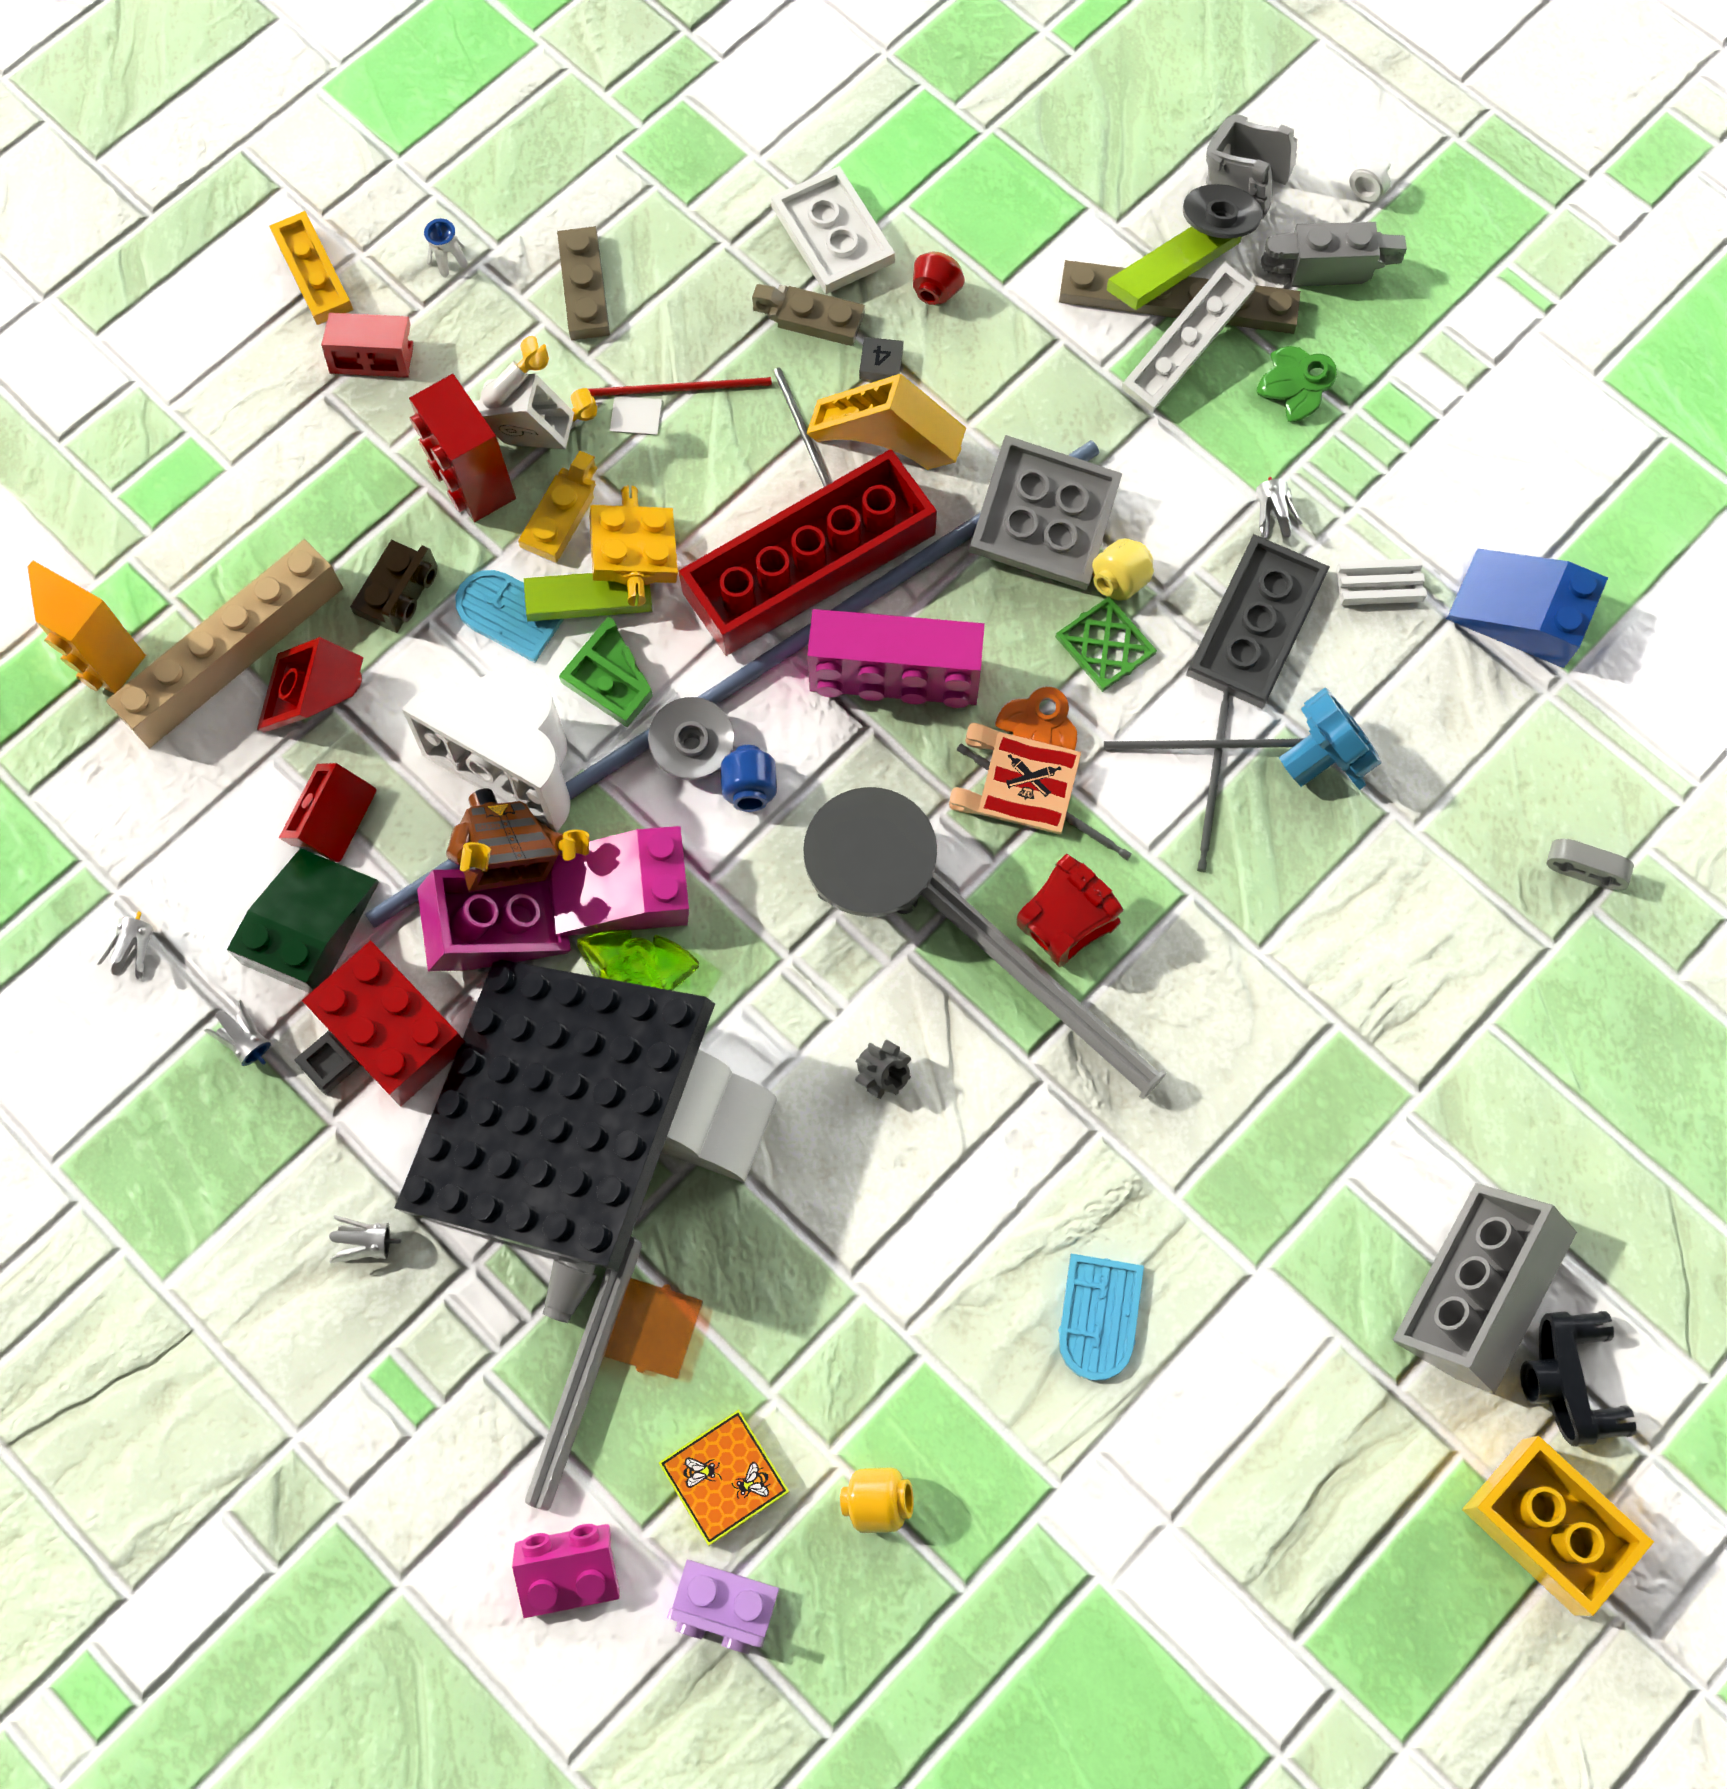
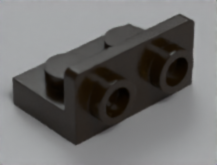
M391 539L351 604L352 612L359 617L398 633L402 624L408 622L413 617L417 607V600L424 588H429L435 580L437 563L431 549L421 545L419 550L416 551Z

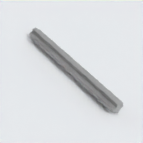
M634 1237L629 1239L618 1272L609 1269L605 1271L525 1498V1503L531 1507L549 1510L552 1506L642 1248V1243Z

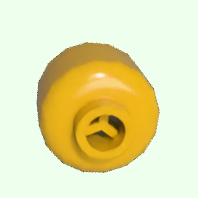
M893 1467L859 1469L852 1474L849 1486L842 1487L840 1506L843 1516L850 1517L853 1527L860 1533L896 1532L903 1526L905 1519H910L913 1514L914 1498L911 1482L909 1479H903L902 1474Z

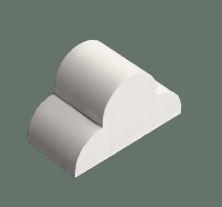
M520 667L501 668L481 677L469 691L461 687L449 685L432 687L414 696L402 708L422 756L480 789H491L495 798L504 803L515 801L525 803L533 816L554 832H558L565 823L570 811V796L560 767L566 757L567 740L550 688L540 675Z
M698 1050L661 1153L745 1183L777 1098L771 1091L758 1083L732 1073L730 1067L721 1060L702 1050Z

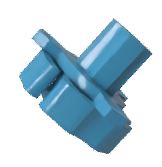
M1325 687L1304 703L1305 706L1301 708L1307 718L1306 722L1311 729L1309 730L1310 735L1282 754L1279 759L1300 787L1336 763L1360 790L1366 786L1363 776L1380 765L1382 761L1354 718L1351 717L1343 705Z

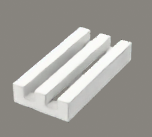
M1422 558L1339 562L1336 571L1341 605L1424 602L1427 592L1426 588H1423L1425 578L1424 573H1421L1423 566ZM1412 585L1413 588L1349 591V587L1386 588L1387 586Z

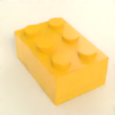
M1540 1436L1522 1439L1462 1508L1478 1526L1575 1616H1594L1654 1543L1650 1537Z

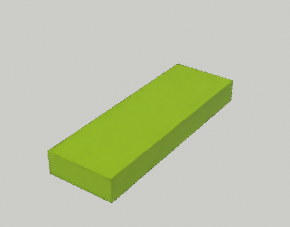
M592 573L523 578L527 622L653 612L650 584L644 585L645 604L637 607L636 594L634 607L628 604L627 585L615 581H593Z

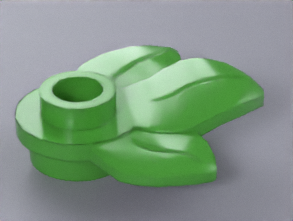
M1282 347L1271 353V360L1275 368L1270 369L1263 375L1257 387V394L1266 398L1286 400L1288 422L1304 419L1320 407L1322 393L1334 384L1337 378L1335 362L1324 354L1309 355L1300 347ZM1312 369H1323V372L1318 376L1309 374Z

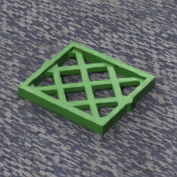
M1107 597L1089 611L1081 613L1079 618L1055 635L1057 640L1102 692L1124 676L1130 675L1134 669L1153 657L1157 652L1111 597ZM1102 609H1107L1106 621L1091 620L1094 614ZM1112 612L1123 624L1111 622ZM1085 625L1083 637L1068 636V633L1077 626ZM1090 626L1105 628L1104 640L1089 638ZM1110 629L1124 630V643L1109 641ZM1131 633L1141 645L1130 644ZM1071 643L1082 644L1081 654ZM1087 646H1102V658L1086 657ZM1108 647L1123 649L1122 661L1107 660ZM1129 650L1144 652V655L1133 663L1128 662ZM1089 664L1101 665L1100 675ZM1106 666L1121 668V671L1112 678H1105Z

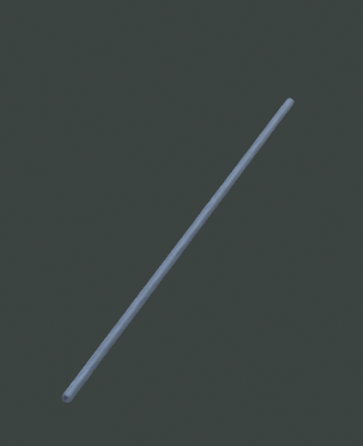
M1090 440L1070 453L1069 456L1088 462L1099 454V449ZM980 513L831 610L859 612L972 538ZM811 623L705 691L698 698L709 700L717 705L809 644ZM649 729L566 782L570 800L648 750ZM446 860L433 870L460 869V866L450 860ZM430 872L365 913L372 926L376 928L418 900L417 888Z

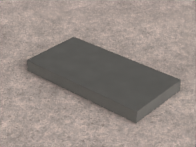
M1253 534L1188 668L1186 676L1220 691L1226 690L1230 693L1229 695L1263 709L1330 566Z

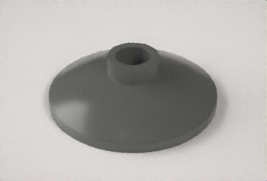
M1223 184L1204 185L1192 190L1185 197L1182 208L1186 221L1193 228L1201 233L1217 238L1246 236L1257 229L1262 218V208L1251 194L1240 188Z

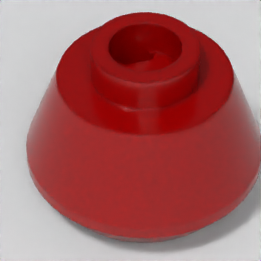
M932 251L918 256L914 262L913 288L918 298L926 304L936 305L947 302L962 289L965 283L961 266L947 254Z

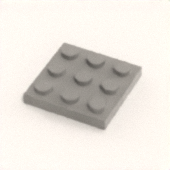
M1005 435L968 552L1086 590L1093 573L1092 563L1098 556L1123 473Z

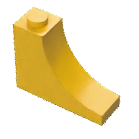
M897 374L818 399L806 434L816 442L853 440L892 449L929 470L956 462L961 452V444L966 427L905 376Z

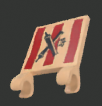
M971 723L966 734V744L974 748L993 750L982 795L964 788H953L949 808L958 812L980 814L1061 835L1081 752L999 732L982 724Z

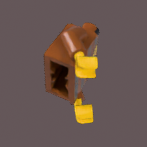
M483 788L469 796L468 801L471 807L466 809L460 824L453 828L446 851L448 860L459 865L460 871H464L468 890L476 891L545 881L558 855L563 856L565 861L573 860L576 857V853L584 856L589 855V833L578 829L568 830L563 834L554 832L533 816L525 803L521 801L498 803L493 791L489 788Z

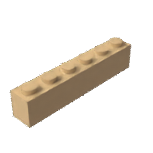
M305 539L302 540L107 699L106 702L150 749L340 592L343 586L333 567Z

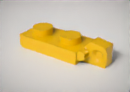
M579 451L570 464L569 470L562 467L558 475H555L518 540L520 548L555 563L559 561L594 499L593 491L596 484L594 480H591L597 470L594 456Z

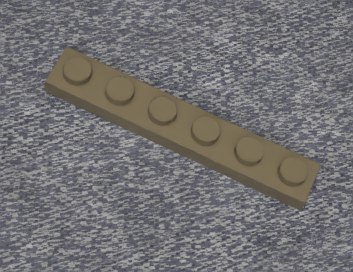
M1065 260L1059 303L1177 318L1209 279L1188 276L1141 308L1134 310L1106 290L1108 279L1125 268ZM1256 285L1252 295L1226 325L1294 334L1297 326L1301 291Z

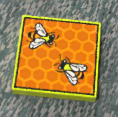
M737 1410L658 1462L708 1546H711L790 1492L740 1410Z

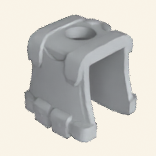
M1235 114L1229 116L1222 123L1207 146L1206 163L1208 165L1206 185L1223 184L1248 192L1259 202L1262 208L1261 219H1263L1271 205L1272 179L1275 182L1286 185L1296 165L1298 139L1293 137L1294 129L1282 124L1279 128L1263 126L1248 122V117Z

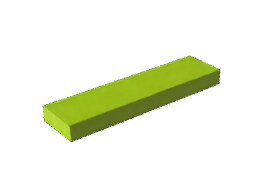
M1191 226L1109 278L1106 290L1134 310H1137L1241 243L1242 237L1217 238L1201 233Z

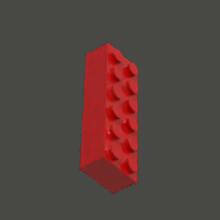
M890 449L678 570L682 593L724 655L728 656L936 535L937 510L893 450Z

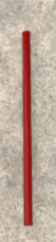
M771 377L591 388L588 390L591 396L594 397L771 386L772 381Z

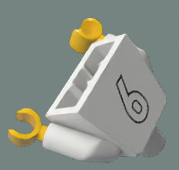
M529 336L520 345L523 359L519 363L513 361L496 379L487 380L484 383L480 401H473V403L495 435L505 444L566 449L570 429L576 426L574 422L577 419L582 421L593 419L597 414V405L590 391L587 388H581L573 392L570 397L574 407L571 409L536 373H527L529 370L538 371L544 369L548 365L549 360L546 345L543 344L539 348L536 337Z

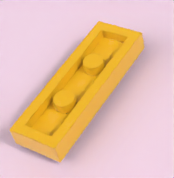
M306 211L269 225L316 324L319 325L326 322L329 313H348L353 311L352 304Z

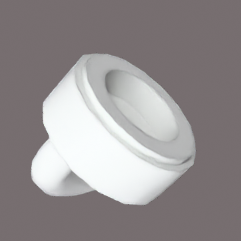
M1387 160L1379 164L1374 161L1361 162L1349 178L1350 187L1354 194L1367 202L1380 200L1390 187L1391 181L1387 173L1391 166L1390 162Z

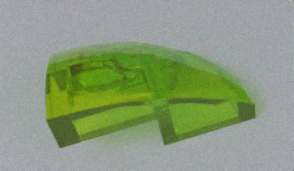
M609 930L577 939V947L594 977L674 990L699 968V961L691 953L677 943L659 935L653 937V943L644 938H632L631 930Z

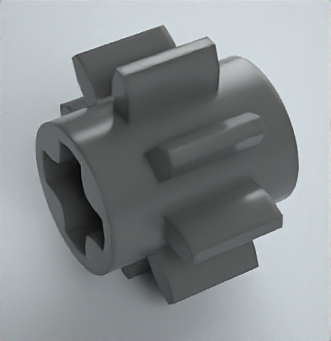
M887 1039L884 1041L882 1048L869 1043L868 1048L855 1061L860 1073L855 1080L866 1087L867 1092L879 1099L882 1098L885 1090L898 1095L899 1091L911 1078L907 1065L911 1061V1057L900 1051V1046Z

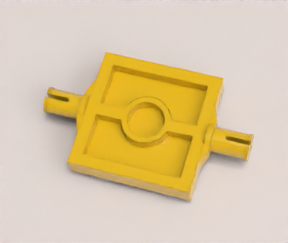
M629 485L621 489L622 506L590 505L593 581H615L627 585L628 604L635 607L637 594V607L646 602L644 585L655 582L676 583L678 567L673 508L639 506L638 489L635 486H631L629 497Z

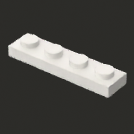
M1224 261L1125 379L1121 389L1153 413L1252 295L1256 285Z

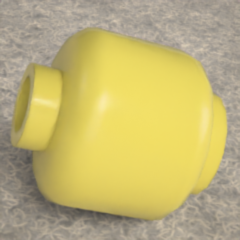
M1127 538L1116 540L1102 551L1092 563V575L1096 589L1101 594L1118 601L1131 598L1151 581L1154 573L1153 557L1148 548L1141 542Z

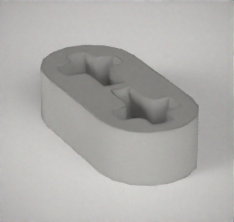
M1556 839L1552 841L1546 862L1547 866L1555 872L1610 890H1624L1628 888L1634 868L1633 862L1628 858L1571 839Z

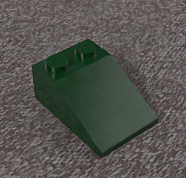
M300 848L247 910L227 951L241 965L311 993L332 974L379 881Z

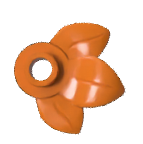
M1041 687L1035 690L1028 699H1015L1008 702L1001 709L996 719V727L1007 732H1013L1015 736L1071 750L1076 748L1077 730L1067 718L1069 711L1068 700L1057 688ZM1045 700L1052 701L1056 706L1055 712L1051 715L1043 714L1039 709L1041 702Z

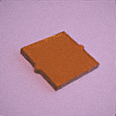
M630 1278L604 1357L635 1366L639 1373H644L647 1370L678 1380L703 1300L672 1291L671 1286L668 1284L659 1287Z

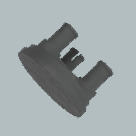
M863 787L835 796L825 803L814 815L804 839V863L810 882L819 893L818 897L841 911L865 917L883 916L894 912L908 914L913 911L912 905L916 908L919 896L927 888L934 874L937 860V841L929 819L913 801L892 790Z

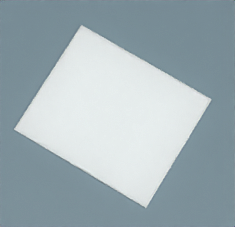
M614 396L610 431L658 435L662 399Z

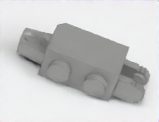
M1376 222L1296 224L1294 233L1272 234V237H1268L1264 249L1266 252L1261 257L1260 265L1268 273H1290L1291 286L1363 284L1372 279L1375 269L1384 268L1385 265L1402 263L1407 250L1404 235H1387L1377 232Z

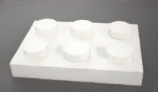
M840 166L771 197V207L825 294H829L895 263L894 250Z

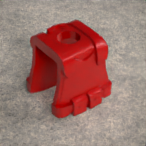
M1065 854L1055 864L1056 867L1047 882L1017 915V926L1026 935L1030 936L1051 957V960L1058 967H1063L1080 950L1107 933L1111 934L1121 924L1118 916L1123 912V908L1112 893V890L1089 867L1068 854Z

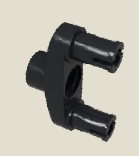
M1564 1311L1546 1313L1542 1317L1539 1326L1540 1360L1525 1361L1520 1369L1521 1386L1526 1399L1531 1404L1549 1403L1562 1436L1571 1446L1594 1445L1598 1439L1622 1436L1632 1437L1636 1433V1422L1617 1423L1618 1420L1634 1417V1413L1629 1406L1623 1405L1616 1408L1598 1410L1590 1409L1576 1344L1597 1341L1608 1342L1613 1339L1614 1326L1595 1327L1601 1326L1603 1323L1612 1322L1611 1316L1607 1311L1580 1315H1570Z

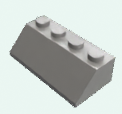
M1475 1183L1397 1330L1393 1341L1451 1377L1495 1394L1577 1232L1552 1204Z

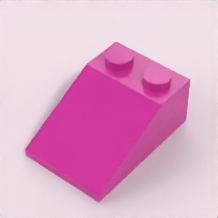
M681 826L636 829L589 841V855L584 856L576 853V857L570 861H565L563 856L558 855L551 869L556 937L688 925L689 903Z
M460 869L432 870L417 888L428 971L475 970L491 967L493 962L499 960L522 962L568 954L571 951L569 936L556 937L551 871L546 880L541 882L469 891L464 871H460Z

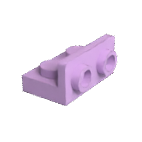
M687 1559L672 1608L669 1609L667 1619L677 1621L676 1632L702 1640L705 1631L724 1636L721 1646L749 1654L751 1646L763 1647L780 1588Z

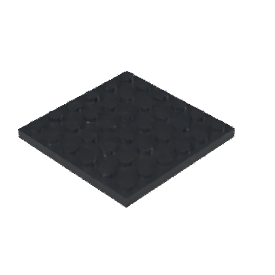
M506 960L493 962L464 1033L463 1040L465 1042L457 1050L394 1208L405 1214L618 1272L715 1003L705 996Z

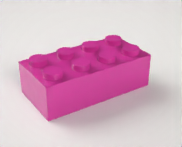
M812 609L807 653L809 690L817 692L824 697H839L842 694L859 695V697L868 701L895 698L914 705L923 704L926 701L942 702L952 708L977 705L985 623Z

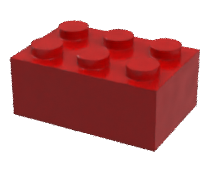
M453 373L409 397L415 415L409 418L420 436L418 441L428 457V460H426L438 482L444 480L449 488L447 490L448 496L459 513L466 510L475 523L516 499L497 437Z
M371 940L302 1000L400 1107L453 1061L457 1050L465 1042L449 1022Z

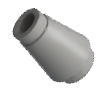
M562 1256L559 1257V1260L554 1259L545 1308L542 1314L557 1321L569 1323L571 1315L574 1314L597 1277L593 1273L596 1266Z

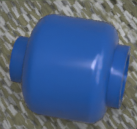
M755 745L739 746L735 751L726 755L721 762V790L723 798L732 804L735 809L744 812H754L765 808L767 803L772 801L777 794L775 759Z

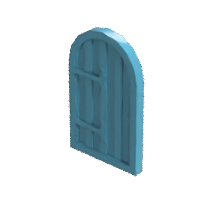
M483 570L470 575L460 584L455 596L456 610L464 624L475 632L534 663L564 620L527 622L524 583L513 576L496 570Z
M1070 1254L1061 1325L1058 1332L1060 1354L1066 1366L1077 1376L1090 1381L1107 1380L1118 1375L1129 1363L1136 1342L1135 1333L1144 1266L1113 1261L1108 1258L1101 1259Z

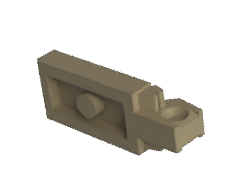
M757 284L752 296L753 311L769 314V319L777 322L778 328L849 346H854L865 313V305L792 286L779 285L777 289L773 286Z

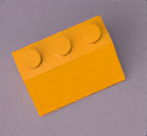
M32 560L27 566L35 621L47 634L44 641L53 649L63 654L60 659L78 672L76 677L83 684L95 691L103 687L115 694L123 687L146 655L102 599Z

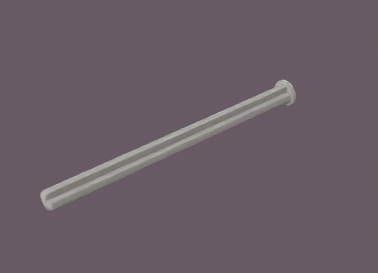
M936 873L933 874L930 883L921 895L1141 1091L1140 1098L1144 1099L1164 1078L1166 1072L1164 1070L1158 1072Z

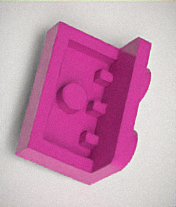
M582 1524L571 1531L553 1535L537 1533L515 1543L512 1569L523 1618L619 1599L620 1588L611 1550L609 1524L598 1526Z

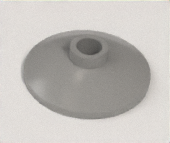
M684 697L669 702L657 712L649 728L648 742L654 760L665 772L680 779L696 780L708 777L721 769L722 760L733 750L734 732L731 721L718 705L703 698ZM694 737L699 740L700 744L694 749H688L684 746V742L686 739Z

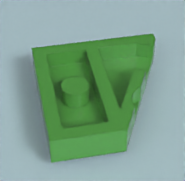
M609 616L559 675L560 682L627 728L653 697L652 690L643 673L640 672L629 647L626 646L614 619Z

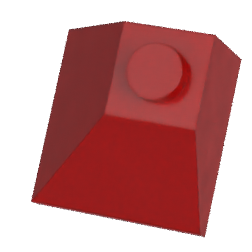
M321 637L277 653L257 730L265 733L301 721L354 696L362 682L360 670L364 657Z

